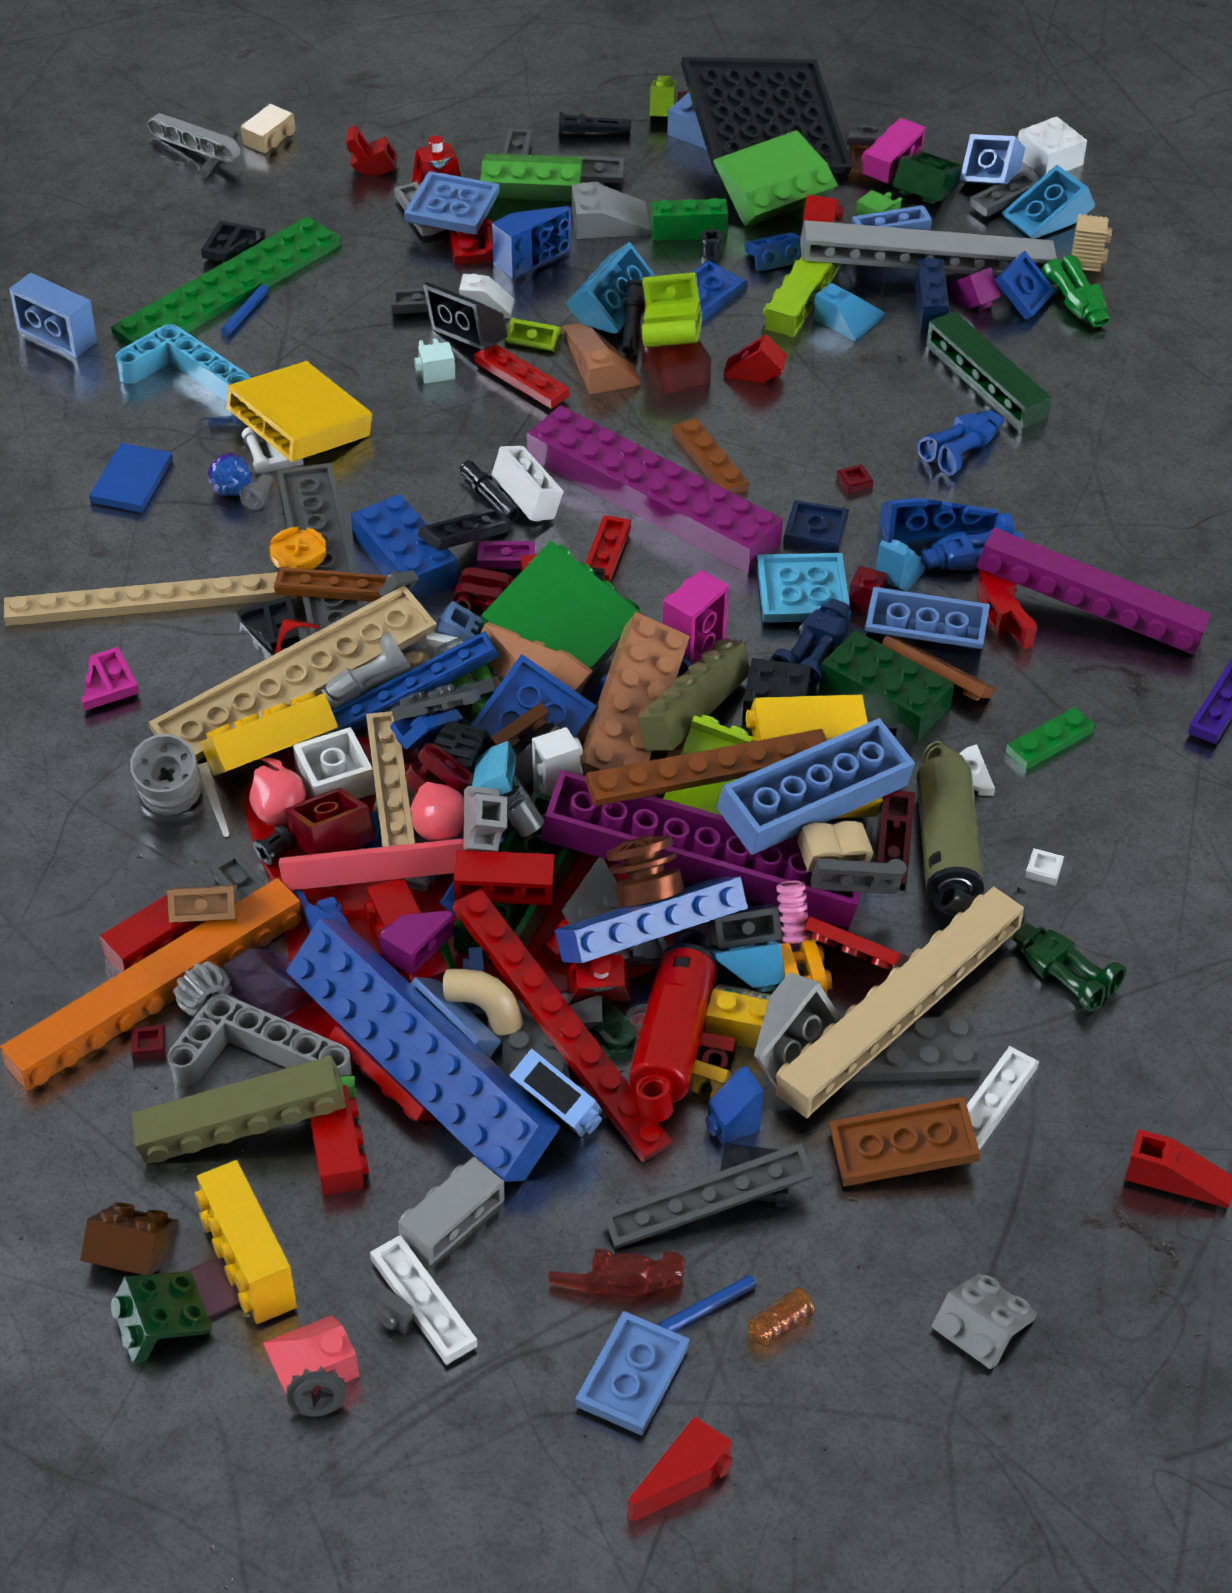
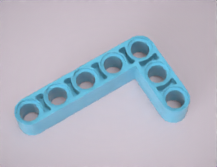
M173 324L159 327L121 349L116 354L119 379L123 383H137L171 363L226 402L228 385L250 378L246 372Z

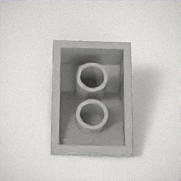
M597 183L572 184V214L576 239L651 235L647 207L644 200Z
M791 972L787 974L769 998L754 1052L755 1059L775 1088L777 1084L776 1075L779 1069L785 1063L794 1061L808 1043L813 1044L817 1041L827 1026L832 1023L836 1024L842 1019L819 982Z

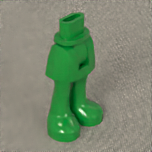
M1066 255L1061 262L1058 258L1052 259L1040 269L1052 286L1058 285L1066 298L1065 305L1079 319L1083 318L1085 323H1091L1094 328L1106 325L1111 321L1110 316L1107 314L1108 308L1101 287L1098 284H1089L1082 271L1083 264L1076 256ZM1071 281H1074V283L1078 287L1077 289L1073 286Z

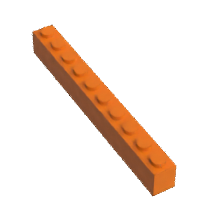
M278 878L274 879L235 903L236 919L205 921L1 1045L0 1049L6 1068L26 1091L45 1083L51 1076L66 1067L74 1065L80 1058L95 1049L103 1047L122 1032L129 1031L135 1024L152 1014L158 1013L164 1006L176 1000L173 990L178 986L177 979L182 978L186 974L185 969L190 971L195 963L202 965L204 962L209 961L224 970L232 964L240 962L245 956L258 948L268 945L271 940L282 933L295 928L303 921L300 900Z

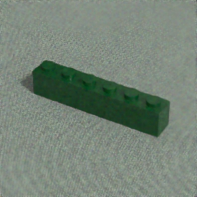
M953 311L929 321L927 342L1022 429L1048 418L1052 397L958 313Z

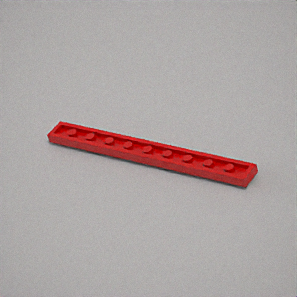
M479 889L455 901L452 910L479 946L482 947V950L597 1101L640 1161L644 1163L670 1148L671 1138L659 1123H651L642 1119L639 1113L637 1095L632 1090L630 1084L483 890Z

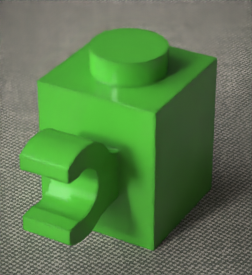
M871 190L857 200L856 216L900 209L902 198L899 197L897 200H891L892 193L888 192L881 195Z

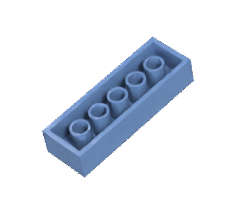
M878 718L723 785L717 809L749 853L753 855L800 834L803 826L813 822L825 823L906 787L915 762L882 720Z

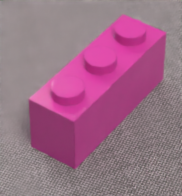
M899 118L893 125L888 127L881 137L876 139L869 149L864 151L862 156V174L888 184L896 176L901 157L919 152L923 148L926 127Z

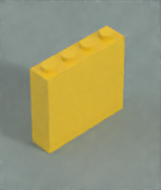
M308 361L228 385L226 408L291 462L370 436L372 412Z
M863 695L754 698L751 709L746 712V726L748 729H752V742L817 729H823L826 739L829 740L868 723ZM882 797L836 818L876 817L883 802Z

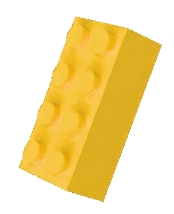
M314 691L289 700L291 703L290 707L287 706L286 702L263 710L264 717L259 718L258 713L235 721L236 728L231 729L230 725L226 724L207 732L208 739L201 741L200 745L212 775L215 776L338 728L325 693L315 696Z
M232 1161L197 1175L199 1190L194 1192L201 1210L199 1213L201 1223L205 1232L211 1231L214 1237L211 1241L218 1259L224 1258L227 1264L224 1268L231 1286L237 1285L240 1291L237 1293L244 1313L251 1312L256 1324H260L297 1308L290 1265L238 1161Z

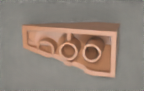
M581 323L562 326V332L589 394L641 385L633 364L593 327Z
M487 622L481 633L486 631L499 655L498 658L490 661L489 664L502 680L521 654L579 694L592 673L590 668L572 654L561 649L559 651L545 647V643L537 640L534 642L521 638L519 633Z

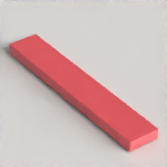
M464 838L284 857L279 859V868L282 882L289 890L450 874L455 871L457 850H463Z

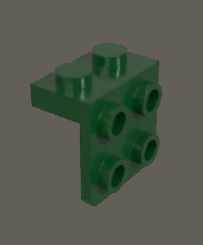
M189 1272L126 1276L111 1301L112 1316L118 1321L122 1332V1344L128 1349L132 1363L146 1362L157 1339L207 1334L212 1327L194 1277Z

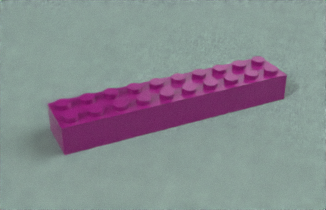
M561 405L526 433L527 451L541 466L747 574L757 567V554H771L781 544L783 518Z
M560 770L545 815L540 840L607 859L606 851L621 845L625 841L649 835H671L674 845L662 849L660 852L675 851L677 858L665 863L664 868L680 869L683 881L698 884L719 876L741 877L745 899L761 904L771 903L777 907L781 904L777 901V896L780 895L776 890L777 885L785 881H801L806 886L803 892L806 893V900L804 902L807 903L805 912L808 913V917L810 916L849 929L858 906L860 892L812 889V872L807 871L797 843L799 837H791L751 855L722 815L652 795L594 806L585 776ZM615 860V862L621 863L623 860Z

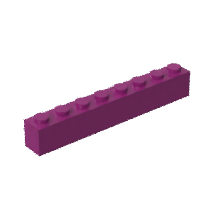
M995 527L984 545L977 564L979 569L1193 655L1211 616L1210 613Z

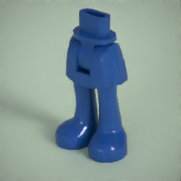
M992 410L958 416L954 419L952 428L938 433H930L921 438L917 443L918 454L921 459L928 463L938 457V465L941 471L946 475H953L962 466L961 454L968 449H980L987 445L997 433L999 426L1004 423V420Z
M1008 512L997 516L995 528L1024 539L1020 531L1014 532L1013 519ZM992 530L979 534L966 535L961 531L948 535L937 541V543H933L932 548L922 550V559L928 569L939 567L941 570H946L947 567L948 570L956 571L974 570L975 562H979L983 550L980 547H984Z

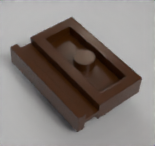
M540 702L492 736L491 747L509 741L512 749H514L522 742L521 739L530 732L532 734L536 733L547 724L549 711Z

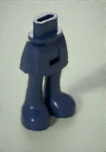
M830 599L827 604H823L820 609H816L800 625V637L792 650L780 648L773 653L770 660L810 665L809 686L819 684L823 676L821 663L825 660L829 650H835L843 641L850 606L845 602ZM811 645H817L811 656L804 659Z

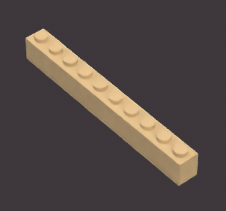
M994 886L984 895H978L972 902L971 907L964 913H957L948 927L943 931L938 930L925 947L916 949L902 967H895L890 972L886 981L880 986L875 985L872 987L863 1001L858 1005L853 1004L850 1006L840 1021L827 1026L817 1041L813 1044L808 1043L794 1061L785 1063L776 1075V1096L805 1118L809 1117L1021 927L1024 907Z

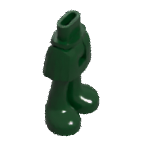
M1026 923L1012 938L1014 942L1021 946V952L1039 976L1045 980L1052 975L1059 979L1079 999V1004L1089 1012L1096 1011L1103 1004L1104 998L1110 999L1116 993L1127 973V968L1119 962H1112L1104 969L1097 967L1075 949L1076 944L1074 941L1051 929L1047 931L1043 927L1036 929L1031 924ZM1066 965H1069L1070 967H1072L1073 969H1075L1079 974H1081V975H1082L1086 980H1088L1089 982H1086V981H1084L1083 979H1081L1080 977H1078V976H1077L1076 974H1074L1071 970H1069V969L1066 967Z

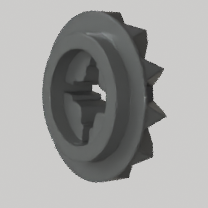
M322 1366L314 1372L305 1368L303 1375H293L291 1384L286 1386V1398L289 1406L297 1413L305 1416H323L337 1410L345 1401L347 1394L344 1378H339L336 1370L325 1372ZM315 1386H320L321 1389L313 1398L311 1391L314 1390Z

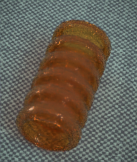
M795 1287L792 1290V1294L786 1293L783 1296V1300L777 1299L774 1306L769 1305L766 1307L765 1312H758L757 1318H749L747 1321L749 1332L759 1345L768 1347L771 1344V1340H778L780 1334L785 1335L788 1333L789 1328L794 1329L797 1327L798 1322L803 1323L806 1321V1316L812 1317L815 1314L814 1302L805 1290Z

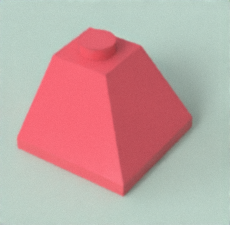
M332 1315L263 1343L285 1395L286 1386L291 1384L292 1376L303 1375L305 1368L311 1372L317 1371L320 1366H322L325 1372L336 1370L338 1377L344 1378L345 1383L359 1377L357 1354L343 1325ZM320 1386L314 1387V1390L311 1391L312 1396L318 1393L319 1389H321Z

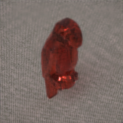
M596 1248L591 1272L576 1274L550 1271L548 1276L550 1284L587 1292L641 1296L658 1289L682 1283L685 1262L683 1257L674 1251L663 1252V1258L654 1261L640 1254L623 1253L613 1255L608 1250Z

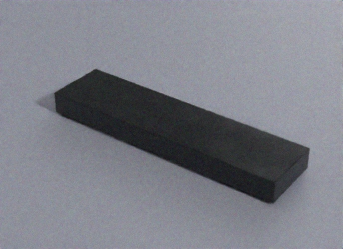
M491 508L422 526L419 529L418 536L435 550L439 551L509 532L514 523L496 508Z

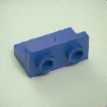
M786 233L744 242L745 252L754 256L757 271L793 265L802 256L801 236Z
M457 709L446 712L439 710L431 716L427 713L394 721L390 728L394 732L397 741L406 750L435 742L439 732L447 722L459 723L463 717Z

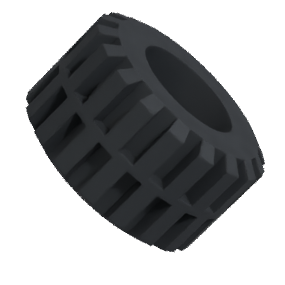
M453 721L445 724L434 742L435 745L445 750L470 771L473 776L477 758L491 748L490 735L487 730Z

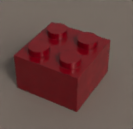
M341 787L285 808L289 830L294 837L296 845L309 855L358 850L363 848L366 843L375 840L368 806Z

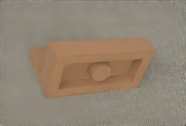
M237 884L168 889L169 923L236 919L235 892L237 891Z

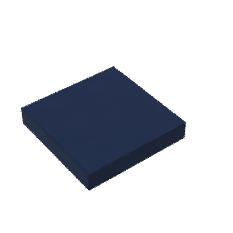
M794 500L784 533L783 544L839 553L849 509Z

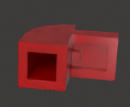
M357 125L348 128L345 144L348 151L352 154L350 165L357 172L368 176H378L396 169L398 154L386 136L368 143Z

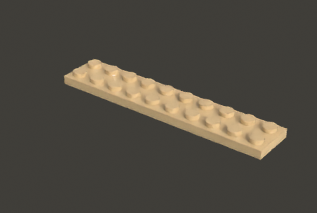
M403 585L149 722L150 729L154 735L172 734L181 737L191 745L196 759L199 761L205 757L200 742L208 739L207 732L229 724L231 729L236 728L235 721L258 713L259 718L264 717L263 710L286 702L287 706L290 707L291 703L289 700L314 691L315 696L322 694V689L326 690L327 683L344 669L354 670L370 663L382 654L380 638L387 632L390 633L400 650H403L425 638L428 634L435 632L437 623L408 588Z

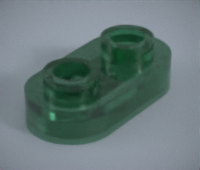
M602 997L603 1028L602 1026H593V1029L589 1030L607 1050L613 1053L627 1052L635 1044V1028L612 1001Z

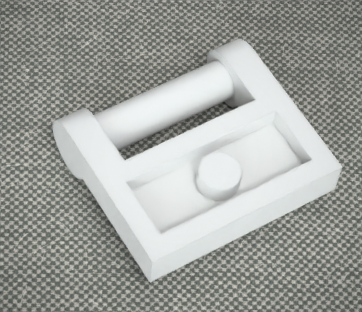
M250 427L243 430L242 438L244 443L250 448L254 458L253 466L257 473L263 474L304 465L303 459L294 462L288 460ZM266 442L272 458L268 459L264 456L259 443Z

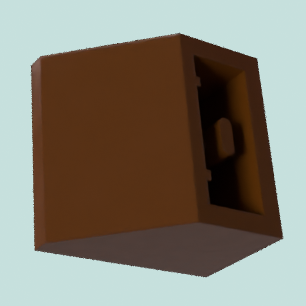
M116 1202L87 1219L80 1261L141 1275L153 1274L162 1266L177 1230L179 1220L169 1218L168 1213L165 1211L147 1210V1212L134 1210L135 1206L132 1204Z

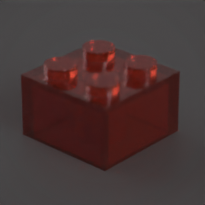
M642 339V365L661 395L710 384L712 358L700 340H698V343L645 348Z

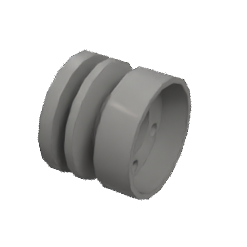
M157 734L145 739L135 748L130 759V771L138 794L147 808L152 812L162 815H174L188 810L198 800L202 791V776L196 756L189 743L181 737L172 734Z

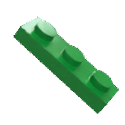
M1073 707L1008 743L1006 753L1024 770H1028L1092 734L1095 724L1080 710Z

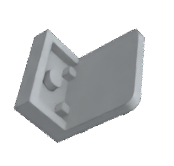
M977 1274L948 1292L931 1327L986 1367L992 1369L998 1364L1011 1337L1032 1323L1037 1313L1026 1300L1013 1296L1000 1287L999 1282L993 1277Z

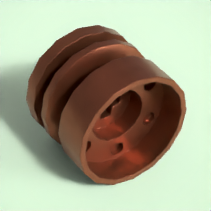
M671 835L643 836L625 841L621 845L606 851L608 861L623 860V862L610 867L611 874L626 873L627 876L626 879L614 884L619 907L647 904L678 895L685 891L680 869L664 868L665 863L677 858L675 851L660 852V850L674 845Z

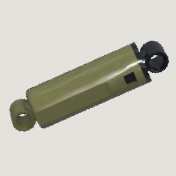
M934 741L924 750L921 757L922 766L919 768L916 776L926 891L928 898L934 903L935 908L953 919L957 913H964L971 907L974 899L978 895L983 894V870L971 768L965 762L962 755L941 741Z

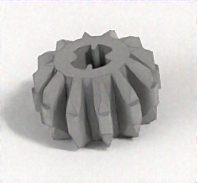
M206 961L202 965L195 963L190 971L185 969L186 974L182 978L177 979L178 986L175 987L173 992L176 996V1001L179 1003L178 1006L184 1012L195 1017L211 997L219 994L227 995L233 988L230 985L227 973L221 967L219 968L217 965Z

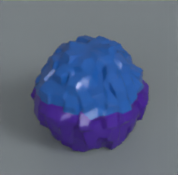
M228 452V454L220 455L216 458L215 462L211 463L208 470L209 482L212 483L213 490L220 496L241 495L250 486L252 471L245 458Z

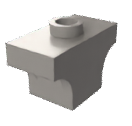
M468 786L464 790L463 850L498 852L500 837L503 831L507 829V797L499 796V789Z

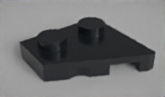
M291 596L237 610L240 622L272 651H276L283 619L297 620ZM298 627L286 633L282 649L301 641Z

